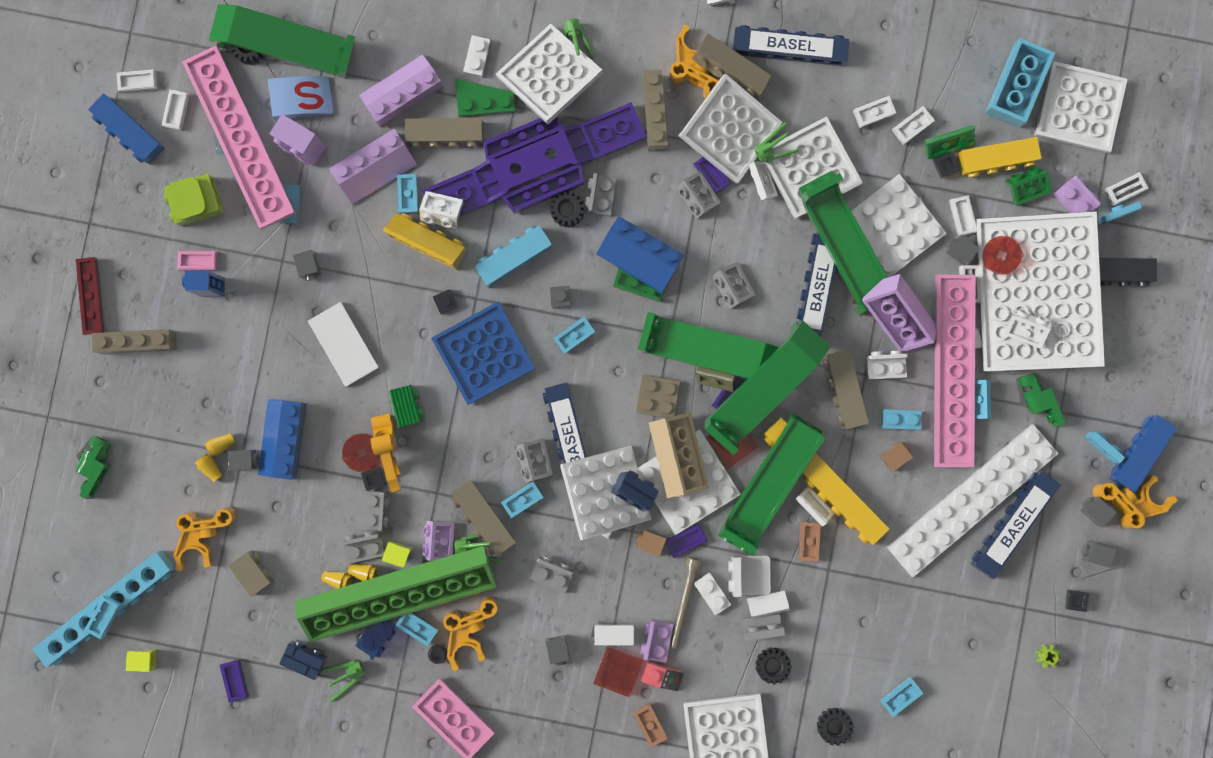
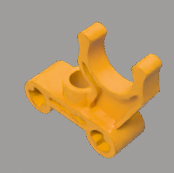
M683 25L682 31L676 38V62L671 65L669 79L673 84H681L687 81L703 89V97L706 99L711 92L709 91L710 88H714L719 80L709 76V70L699 66L692 60L696 50L688 48L684 43V37L689 32V26Z
M388 413L371 417L373 427L371 446L374 455L380 454L391 493L401 491L397 475H401L397 459L393 455L396 444L392 415Z
M1156 476L1147 477L1137 489V497L1129 489L1123 488L1120 491L1112 483L1097 484L1093 488L1094 497H1100L1103 501L1109 500L1121 513L1119 521L1125 529L1141 528L1145 523V518L1168 512L1170 507L1177 502L1175 496L1167 497L1161 505H1156L1151 501L1149 488L1158 481Z
M224 507L216 512L215 517L199 519L196 513L186 512L177 518L176 526L182 533L173 555L176 571L185 569L183 555L188 549H196L202 553L204 567L208 568L213 564L211 548L201 538L218 535L217 527H224L234 522L237 517L234 508ZM224 513H227L229 516L227 520L223 518ZM185 518H186L187 521H190V522H191V523H190V526H189V523H185Z
M487 596L483 598L479 609L461 615L457 610H450L446 613L443 624L450 631L447 658L451 663L453 671L459 669V663L455 659V652L461 646L473 647L478 654V660H485L486 655L483 652L481 642L469 634L485 627L483 620L496 614L498 601L494 597ZM486 603L493 605L492 610L485 609ZM452 617L457 619L458 622L453 624L452 621H448V618Z

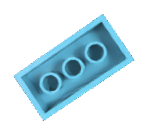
M1019 38L1012 46L985 114L1019 128L1023 126L1029 118L1055 52Z

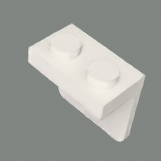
M731 556V561H728V572H731L728 589L729 592H732L733 597L768 595L771 591L770 558L768 556Z

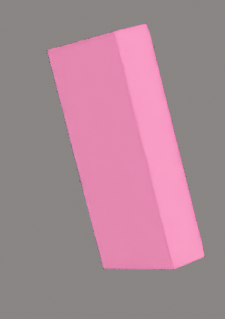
M178 251L177 270L217 271V251Z

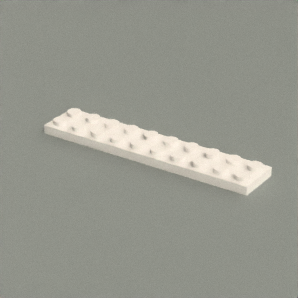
M1031 424L886 548L913 578L1025 483L1033 472H1038L1058 455V452L1035 425Z

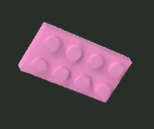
M441 678L412 706L463 758H471L495 734V731Z

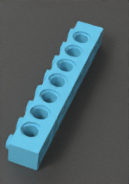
M163 551L155 552L32 650L45 667L51 665L58 666L65 660V655L68 653L71 655L81 648L79 644L83 641L88 642L95 637L84 631L88 624V618L92 617L103 595H107L120 602L118 599L119 593L124 596V602H120L122 606L116 615V618H119L127 612L125 608L130 604L134 606L142 600L141 596L144 593L149 594L157 588L156 584L158 582L168 580L172 576L171 572L176 568ZM150 569L155 572L154 579L149 576ZM135 581H137L140 585L138 591L135 590L133 586ZM73 630H76L78 633L77 639L72 635ZM58 642L62 644L61 651L57 648Z

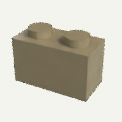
M253 551L246 552L229 565L250 597L257 595L274 582L272 572L262 565L261 557L257 552Z

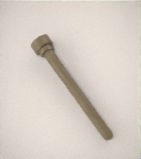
M687 557L685 565H687L688 573L672 636V649L678 648L695 573L698 572V568H701L702 560Z

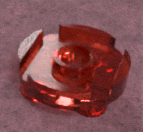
M1009 236L995 237L988 241L983 248L982 262L985 268L998 275H1007L1013 272L1022 260L1020 245ZM1000 250L1007 253L1005 256L1006 260L1004 261L996 257Z
M361 433L352 435L346 440L342 449V459L350 469L364 472L377 466L381 456L380 454L374 455L371 446V438L373 436ZM362 447H364V452H366L367 455L362 456L360 458L358 457L359 454L357 453V450H361Z

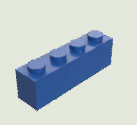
M103 93L88 109L93 114L91 118L99 125L103 123L107 127L105 131L113 138L117 136L120 139L118 143L126 150L130 148L134 152L132 156L140 163L144 161L150 165L165 149L106 94Z
M1158 415L1148 416L1143 421V428L1133 436L1131 440L1133 443L1129 449L1127 448L1122 453L1125 458L1121 463L1116 464L1112 468V475L1109 479L1120 487L1136 492L1177 430L1175 426Z

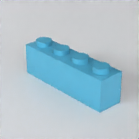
M540 225L528 228L525 231L526 234L522 237H514L506 247L500 246L493 251L494 254L488 258L485 256L477 261L475 268L488 288L552 248V244Z

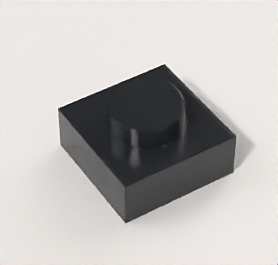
M952 152L933 161L941 179L960 170Z
M451 289L433 296L441 315L458 307Z
M381 467L361 473L366 491L386 485Z
M1067 589L1065 609L1087 612L1089 593Z

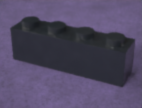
M1099 258L1100 286L1102 287L1112 286V283H1118L1119 287L1131 286V283L1138 284V287H1148L1150 283L1157 281V258Z

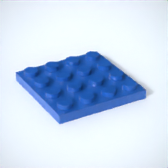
M499 301L431 338L467 405L474 403L535 369Z

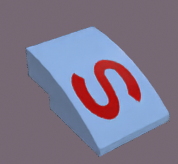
M296 76L268 79L272 117L275 120H278L281 114L288 118L296 119L334 115L329 77Z

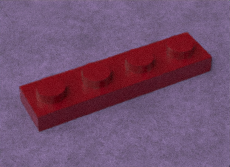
M97 258L75 259L82 335L104 333Z

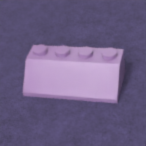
M421 55L359 96L379 127L441 89L443 85L429 62Z
M392 129L335 164L329 170L350 202L354 205L396 179L397 175H402L416 167L417 164L396 130Z
M901 274L883 279L863 297V303L898 351L902 350L904 352L935 342L936 324Z

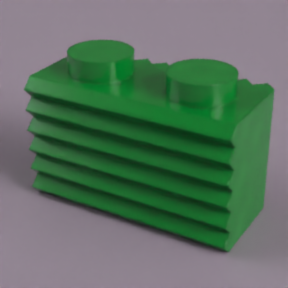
M408 385L389 390L398 428L423 422L422 418L425 417L423 407L418 405L417 399H420L418 388Z

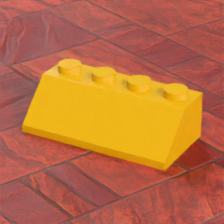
M404 213L401 216L395 214L384 227L383 232L388 237L457 270L466 252L463 242L455 238L451 241L446 238L447 235L439 230L433 232L429 230L430 226L422 222L417 224L412 221V217Z

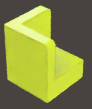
M389 541L382 561L403 568L413 548Z
M157 649L128 651L126 671L150 672L156 669Z

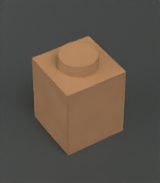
M896 442L879 455L890 471H896L913 458L910 454L912 452L910 447L906 443L902 444V442Z
M644 530L643 533L639 532L635 543L638 544V549L660 557L666 537Z

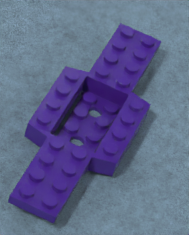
M632 102L569 127H565L558 117L554 118L549 124L539 118L484 141L485 162L471 170L421 191L423 196L428 191L462 199L463 206L459 217L501 199L504 200L513 214H516L552 199L557 194H562L563 191L568 192L583 186L582 165L646 139V134ZM548 149H554L557 152L554 159L546 157L545 153ZM513 164H519L521 171L518 174H513L510 171V167ZM569 164H573V165H574V166H571V167H569V168H567V169H564V170H562V171H560V172H557V173H555V174H552V175H550V176H548V177H545V178H543V179H540V180H538V181H536V182H533V183H531V184H529V185H526V186H524V187H521V188H519V189H517V190H514V191L508 193L509 189H512V188H514V187H516V186H519V185L524 184V183H526V182H528V181H531V180H533V179H535V178H538V177L543 176V175H545V174H547V173H550V172H552V171H555V170H557V169H559V168H562V167H564V166H566V165H569Z

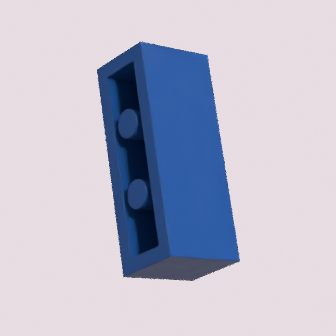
M209 270L185 271V276L182 277V286L185 288V291L201 297H225L224 277Z

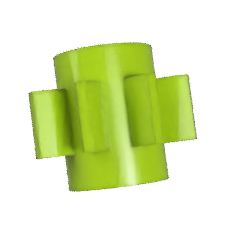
M1041 644V649L1035 651L1038 654L1036 661L1039 663L1043 662L1042 667L1047 668L1048 664L1056 668L1055 664L1057 661H1061L1058 657L1060 651L1054 650V645L1049 644L1048 648Z

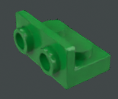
M1040 167L1030 168L1028 172L1014 174L1010 179L1005 180L1006 185L1010 186L1013 203L1016 206L1052 193L1048 171Z

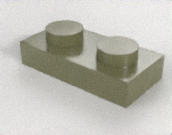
M698 366L696 370V382L698 384L730 392L734 391L735 375Z

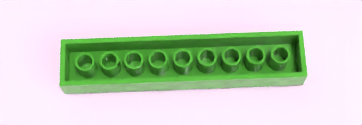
M485 547L474 548L297 600L296 619L308 640L313 642L497 588L494 569Z

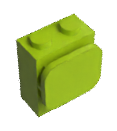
M210 174L195 178L188 177L172 182L164 187L166 192L164 199L171 209L169 212L170 218L173 223L175 222L179 226L188 225L224 213L214 177Z

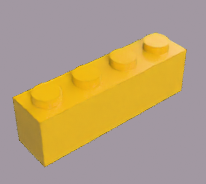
M1037 137L966 149L957 154L961 176L968 175V178L978 177L983 172H987V175L995 174L1000 169L1012 171L1017 169V166L1024 165V168L1033 167L1036 165V162L1042 159Z

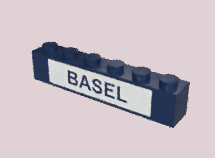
M740 25L734 31L732 50L741 56L844 67L848 59L849 39L841 35L827 37L823 33L809 35L804 31L790 33L785 29L771 31L766 27L752 29L750 26Z
M816 232V234L813 233L811 245H814L813 251L809 252L807 263H810L809 271L806 270L804 275L806 287L802 289L800 300L803 301L802 308H798L796 319H799V324L804 321L822 338L836 265L818 232Z
M568 383L545 388L546 393H542L544 403L549 404L550 411L547 412L549 422H553L555 430H552L554 441L559 442L560 448L557 449L559 460L568 463L586 458Z
M1043 471L1031 474L1027 480V485L1017 492V499L1005 509V516L995 523L993 527L995 530L983 540L982 544L984 545L980 551L977 550L973 554L970 564L988 578H996L1061 486V484Z

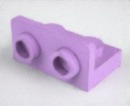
M1077 176L1069 179L1053 193L1069 213L1092 212L1101 205L1098 196L1090 192L1086 187V183Z
M426 522L423 530L425 544L422 547L424 559L434 561L453 555L454 522Z
M650 619V624L646 623L644 635H647L646 643L642 642L640 654H643L644 660L650 659L666 663L673 623Z

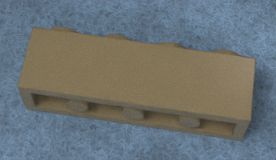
M707 34L701 41L692 57V60L699 66L706 68L716 77L721 78L723 74H727L755 99L763 92L771 77L770 74L710 34Z
M662 69L643 71L642 82L648 151L667 150Z
M482 118L405 119V142L411 148H422V145H429L430 148H440L441 145H448L450 148H458L460 145L476 148L479 145H483Z
M170 329L92 333L93 353L110 354L177 350L176 331Z
M850 349L825 355L823 366L825 371L828 370L830 378H827L829 388L833 389L834 392L832 400L834 407H838L839 415H837L839 426H842L844 430L869 424Z
M471 480L451 493L453 495L451 501L457 509L459 507L463 509L465 513L462 516L468 524L472 522L476 527L473 531L479 540L483 538L486 542H491L490 546H484L491 556L495 554L497 557L516 543Z

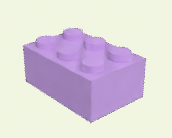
M281 114L269 133L274 138L273 142L278 144L283 151L291 156L294 154L298 160L306 165L311 163L316 166L327 148L316 134Z

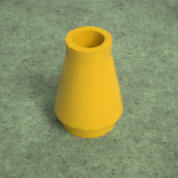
M229 433L208 439L209 442L205 443V446L211 457L215 455L219 456L236 442L232 434Z
M207 453L195 462L197 469L213 482L223 475L213 457Z
M350 564L348 575L365 581L376 578L378 576V568L374 567V565Z
M324 571L321 582L338 589L351 585L352 576L345 572Z

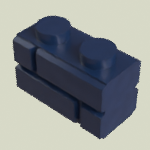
M634 471L621 472L611 493L642 512L651 510L659 490L654 488L655 485L652 482L639 479V475Z
M300 640L289 642L279 664L312 680H316L327 659V656L323 655L324 651L318 648H313L312 650L306 647L307 644Z

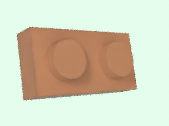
M800 522L799 561L819 562L821 525L817 522Z
M650 703L633 711V715L651 748L668 739Z

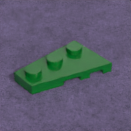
M455 79L459 117L515 113L513 92Z

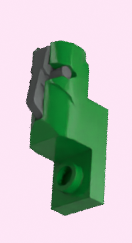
M1036 373L1017 378L1016 384L1022 406H1026L1032 414L1046 410V419L1052 427L1066 424L1052 387L1041 389L1043 386Z
M99 436L91 437L77 454L79 462L76 472L88 478L80 488L82 491L79 496L84 499H93L111 467V464L103 461V459H106L111 443Z

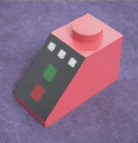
M647 660L641 680L658 688L678 691L684 672Z

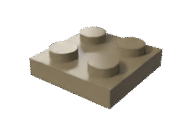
M642 375L636 413L664 418L673 417L675 415L680 381Z

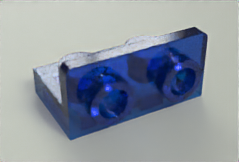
M385 620L368 625L355 646L368 654L371 660L375 659L376 656L380 658L386 649L383 647L387 640L391 641L396 634L394 630L396 624L390 620Z

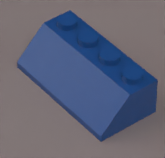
M620 216L617 217L596 255L661 294L684 257V254Z
M268 399L258 475L289 480L297 479L307 403Z

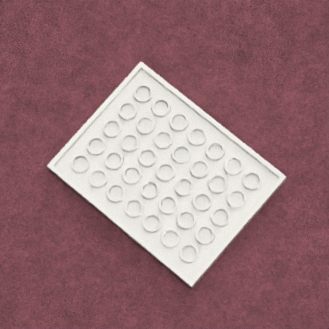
M1097 212L976 219L977 246L980 247L978 250L983 372L1104 367ZM1014 309L1027 310L1033 316H1043L1052 322L1051 330L1042 349L1004 335Z

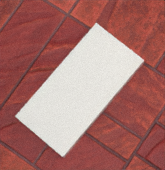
M342 302L308 320L309 325L345 387L379 369L378 364Z

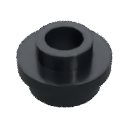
M433 645L428 651V658L434 664H441L447 658V650L443 645ZM435 651H440L441 657H436Z

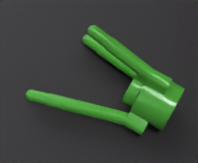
M579 19L566 20L564 22L565 28L562 29L563 35L567 39L568 36L573 38L576 55L580 56L577 37L581 34L590 57L594 58Z
M786 122L754 149L761 162L766 160L769 163L775 159L799 152L798 149L772 156L775 153L773 146L786 138L788 133L783 134L771 143L768 142L787 125Z
M476 534L461 537V540H455V553H461L476 547L490 546L491 542L472 543V541H469L478 538ZM488 556L490 561H502L501 558Z
M352 660L348 663L322 669V672H328L348 667L346 669L347 674L330 682L329 686H333L347 678L352 680L330 699L332 702L355 683L363 679L362 676L366 673L360 661L355 662V660Z

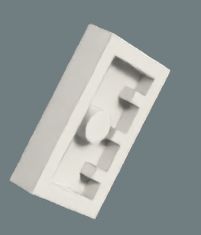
M426 191L419 209L420 220L428 224L434 223L446 228L457 229L463 200Z
M1014 309L1004 335L1042 349L1051 330L1052 322L1043 316H1033L1027 310Z
M902 350L890 351L891 355H883V351L871 352V355L866 357L867 380L906 378V358H908V354H902Z

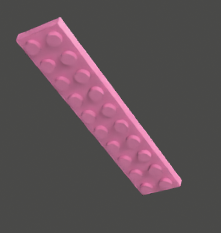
M213 46L182 61L259 229L263 230L296 214L219 48Z
M935 275L934 467H974L976 275Z

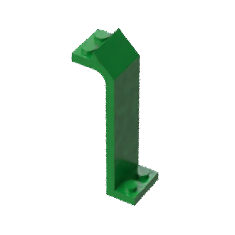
M218 4L209 41L215 42L217 47L225 49L226 44L344 79L355 36L349 34L347 38H343L245 7Z
M833 170L799 187L805 211L858 305L854 309L857 315L868 310L862 301L863 297L880 281L888 277L841 193L839 184L844 180L841 173L835 175Z
M651 312L647 313L638 350L643 353L746 379L779 348L765 342L659 317Z
M796 321L791 326L792 333L789 338L705 420V430L732 455L739 450L738 443L820 364L831 346L804 321L800 324Z
M792 412L788 417L786 426L728 514L718 536L744 553L754 555L758 550L759 540L824 441L825 432Z

